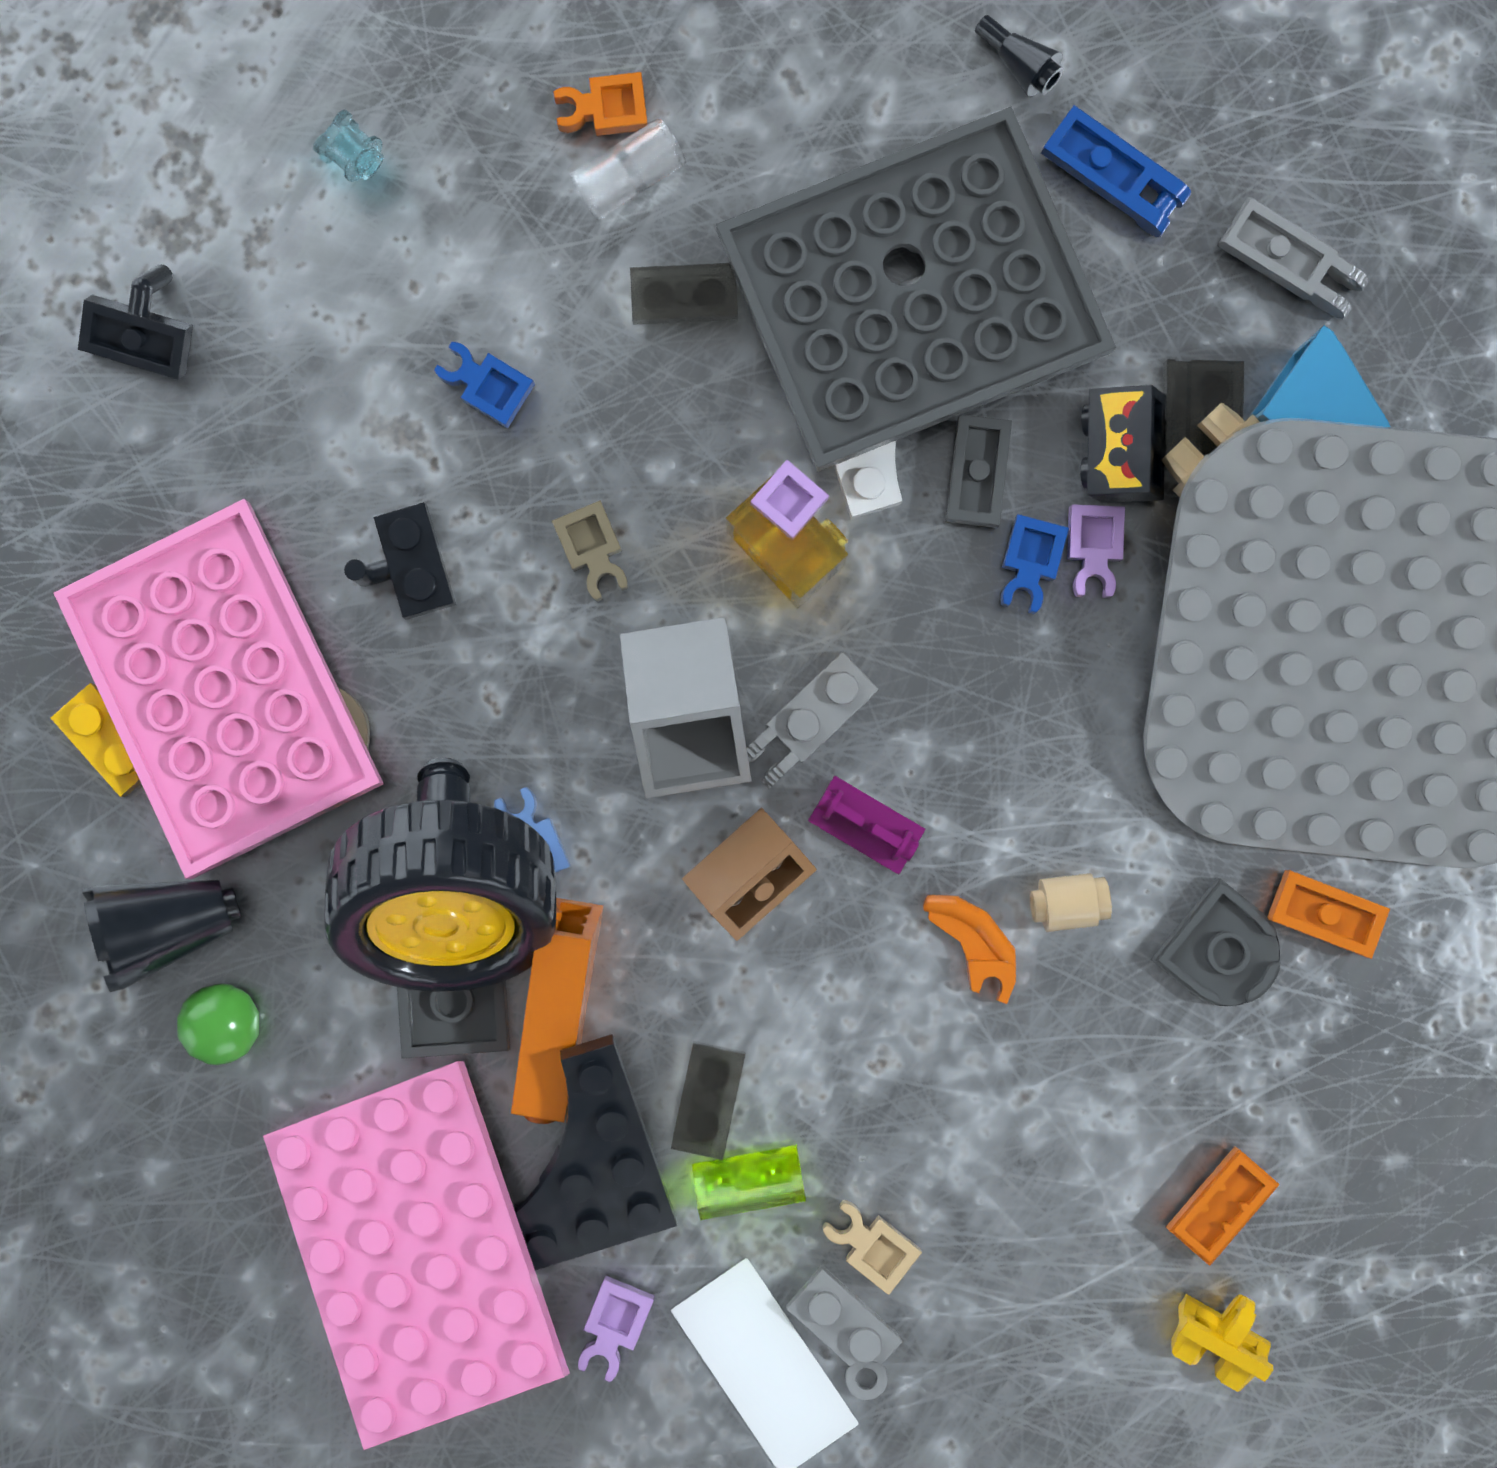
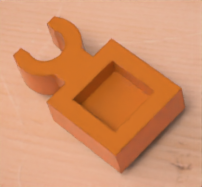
M641 72L589 78L591 93L582 94L572 87H561L553 91L556 104L570 103L576 107V111L571 116L557 118L558 129L561 132H576L586 122L594 121L596 136L648 130Z

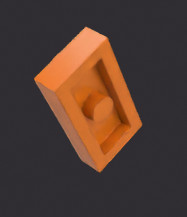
M1285 870L1267 917L1268 920L1372 959L1390 908L1291 870Z

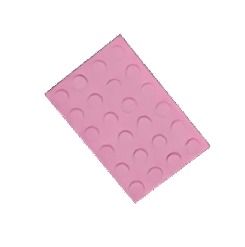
M242 499L53 593L185 879H194L384 784L253 508L246 499Z
M456 1061L263 1136L363 1450L564 1378L570 1374L464 1061Z

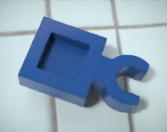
M451 342L449 349L456 356L462 358V366L457 371L449 372L437 365L434 369L435 373L448 385H466L467 388L460 397L462 401L508 429L535 386L534 381L490 353L487 354L482 364L478 365L475 363L467 347L458 342Z
M1017 514L1002 568L1016 571L1015 579L1010 581L1001 593V606H1010L1014 591L1022 589L1027 591L1031 597L1028 613L1035 614L1040 609L1043 603V591L1038 584L1039 579L1042 578L1049 581L1056 579L1069 530L1068 527Z

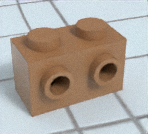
M761 807L688 872L682 880L708 912L738 941L817 869Z

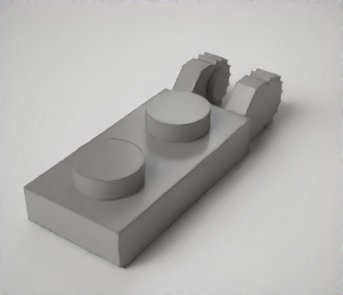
M1248 197L1217 245L1305 301L1310 299L1314 306L1338 319L1346 318L1352 306L1345 298L1320 283L1326 272L1331 279L1354 291H1363L1369 282L1365 272H1362L1353 264L1337 255L1339 251L1252 197Z
M844 652L840 653L766 724L768 728L747 747L749 762H754L765 751V747L776 737L791 751L783 760L776 762L765 772V777L761 781L768 789L798 761L803 763L879 691Z

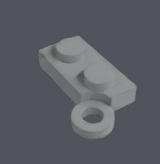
M821 1265L786 1305L787 1310L848 1364L845 1381L850 1393L860 1400L869 1401L876 1399L883 1394L888 1382L886 1368L883 1363L903 1342L902 1337ZM865 1368L873 1370L877 1375L875 1383L869 1387H863L856 1381L858 1372Z

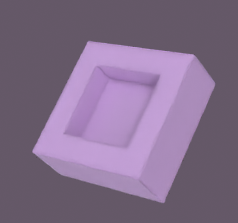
M786 460L750 501V505L793 540L824 505L829 495L790 461Z

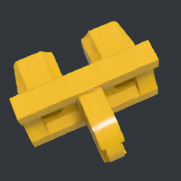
M1188 1294L1184 1296L1178 1305L1179 1324L1171 1339L1172 1354L1189 1365H1197L1207 1350L1220 1356V1359L1214 1366L1215 1376L1222 1384L1236 1392H1240L1254 1376L1265 1382L1274 1370L1273 1364L1268 1362L1271 1348L1270 1341L1250 1330L1256 1318V1314H1254L1256 1305L1253 1300L1239 1294L1221 1314Z

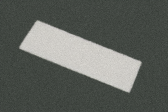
M747 1258L671 1309V1313L776 1468H797L858 1425L857 1419Z

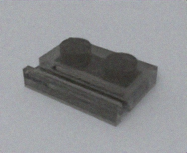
M1167 359L1163 364V393L1166 395L1165 456L1186 437L1205 457L1206 454L1209 455L1217 446L1197 425L1221 402L1243 419L1244 361H1175L1176 359Z

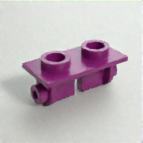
M835 775L808 819L810 823L898 875L901 873L906 862L910 861L920 844L918 842L926 830Z

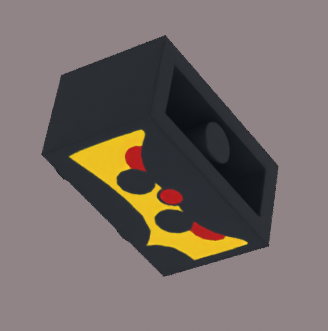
M1153 385L1089 389V405L1083 406L1081 414L1082 430L1084 435L1088 437V457H1084L1081 461L1080 477L1083 488L1087 489V495L1101 503L1164 500V463L1162 459L1165 457L1166 395Z

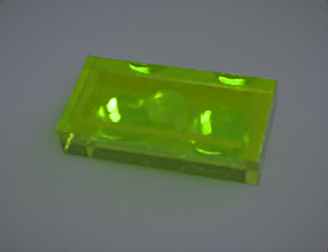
M797 1145L692 1164L700 1221L806 1201Z

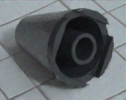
M220 880L101 885L82 889V894L87 902H84V908L98 962L106 961L109 975L103 977L110 992L123 990L233 931L231 921L241 918L233 887L222 890Z

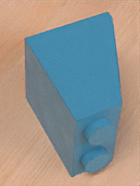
M1325 325L1296 349L1252 412L1260 422L1281 418H1303L1391 427L1341 342H1339L1334 332Z

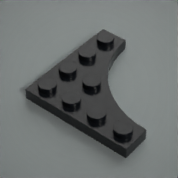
M613 1034L560 1050L561 1063L568 1091L565 1131L560 1145L557 1146L550 1162L539 1177V1184L519 1205L513 1204L535 1271L677 1226L676 1215Z

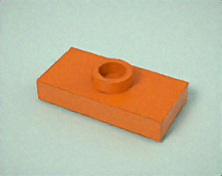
M1234 1146L1168 1223L1166 1228L1210 1266L1280 1184L1239 1148Z

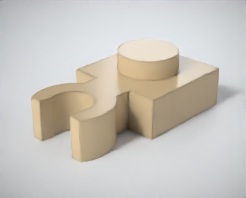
M842 1200L839 1206L844 1213L851 1217L850 1226L845 1230H837L830 1223L825 1222L822 1226L823 1232L830 1241L836 1244H850L853 1246L852 1250L845 1257L846 1262L889 1295L921 1255L922 1251L879 1215L868 1227L863 1223L857 1206L848 1200Z

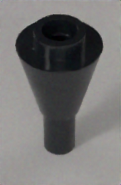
M985 15L977 24L975 33L998 50V55L1028 97H1032L1039 92L1046 94L1057 84L1063 74V68L1060 66L1063 58L1061 52L1019 34H1011L989 15Z

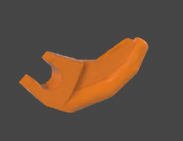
M928 895L924 900L923 909L925 912H928L929 921L961 944L966 958L969 989L980 993L983 981L988 977H996L1000 981V990L995 999L1007 1004L1016 982V954L1013 944L985 910L959 896Z

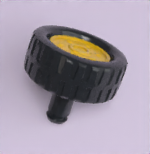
M451 758L432 759L426 762L417 774L419 782L417 785V802L395 805L372 813L349 827L336 841L328 859L324 903L326 938L334 953L349 968L369 979L386 985L431 992L463 991L494 985L509 980L531 968L534 951L551 942L556 930V875L553 855L543 837L525 821L505 811L470 802V786L468 785L470 774L462 763Z

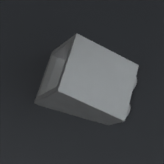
M725 617L620 634L629 721L645 798L752 782Z

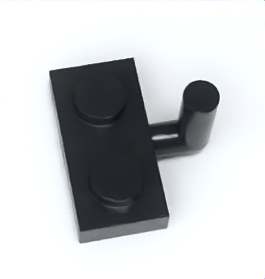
M160 264L136 277L131 284L129 305L95 295L84 299L78 350L177 380L186 375L193 325L150 312L152 294L172 281L173 275L169 267Z
M423 502L373 517L385 559L367 565L357 559L350 560L344 567L346 577L362 587L392 579L401 614L405 620L455 606V598L428 506Z

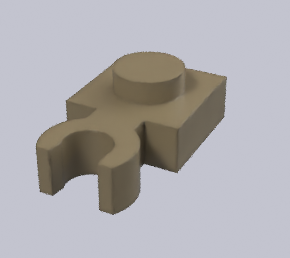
M601 500L552 520L572 570L575 572L588 566L590 572L587 577V589L595 601L603 600L598 589V582L603 576L611 575L615 577L622 591L628 589V580L625 573L619 566L611 563L608 558L622 552V549Z

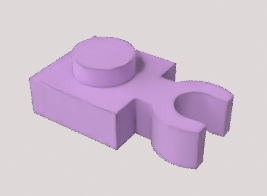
M1071 505L1069 507L1067 560H1082V570L1076 574L1073 580L1072 587L1075 597H1083L1085 595V582L1088 577H1096L1101 580L1103 584V598L1113 596L1116 589V580L1111 570L1108 569V562H1120L1123 560L1125 507Z
M605 1275L584 1327V1331L597 1335V1339L589 1342L583 1348L578 1361V1369L585 1371L591 1357L602 1355L609 1362L604 1380L611 1382L616 1377L620 1366L618 1346L621 1345L634 1351L655 1295Z

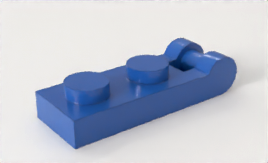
M1075 105L1065 116L1041 152L1043 156L1133 218L1141 229L1154 237L1162 236L1170 225L1168 218L1175 207H1183L1191 195L1190 188L1183 181ZM1146 185H1149L1158 193V197L1152 204L1139 196Z

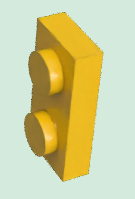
M89 683L51 717V720L120 797H126L141 782L96 684Z

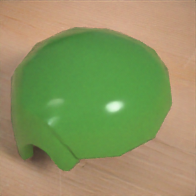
M215 984L196 990L183 1002L177 1016V1037L189 1056L209 1065H222L236 1061L249 1052L259 1036V1011L252 998L242 989L235 988L229 984Z

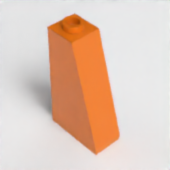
M556 898L555 933L549 944L534 951L511 1114L524 1116L530 1122L537 1124H550L554 1121L565 1122L568 1091L561 1063L560 1050L581 1044L604 905Z

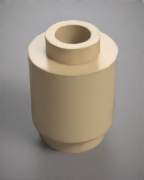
M1091 873L1044 878L1039 879L1038 890L1030 891V908L1033 921L1035 923L1042 922L1046 932L1094 927L1099 925V920L1111 918V895L1105 877L1094 878Z

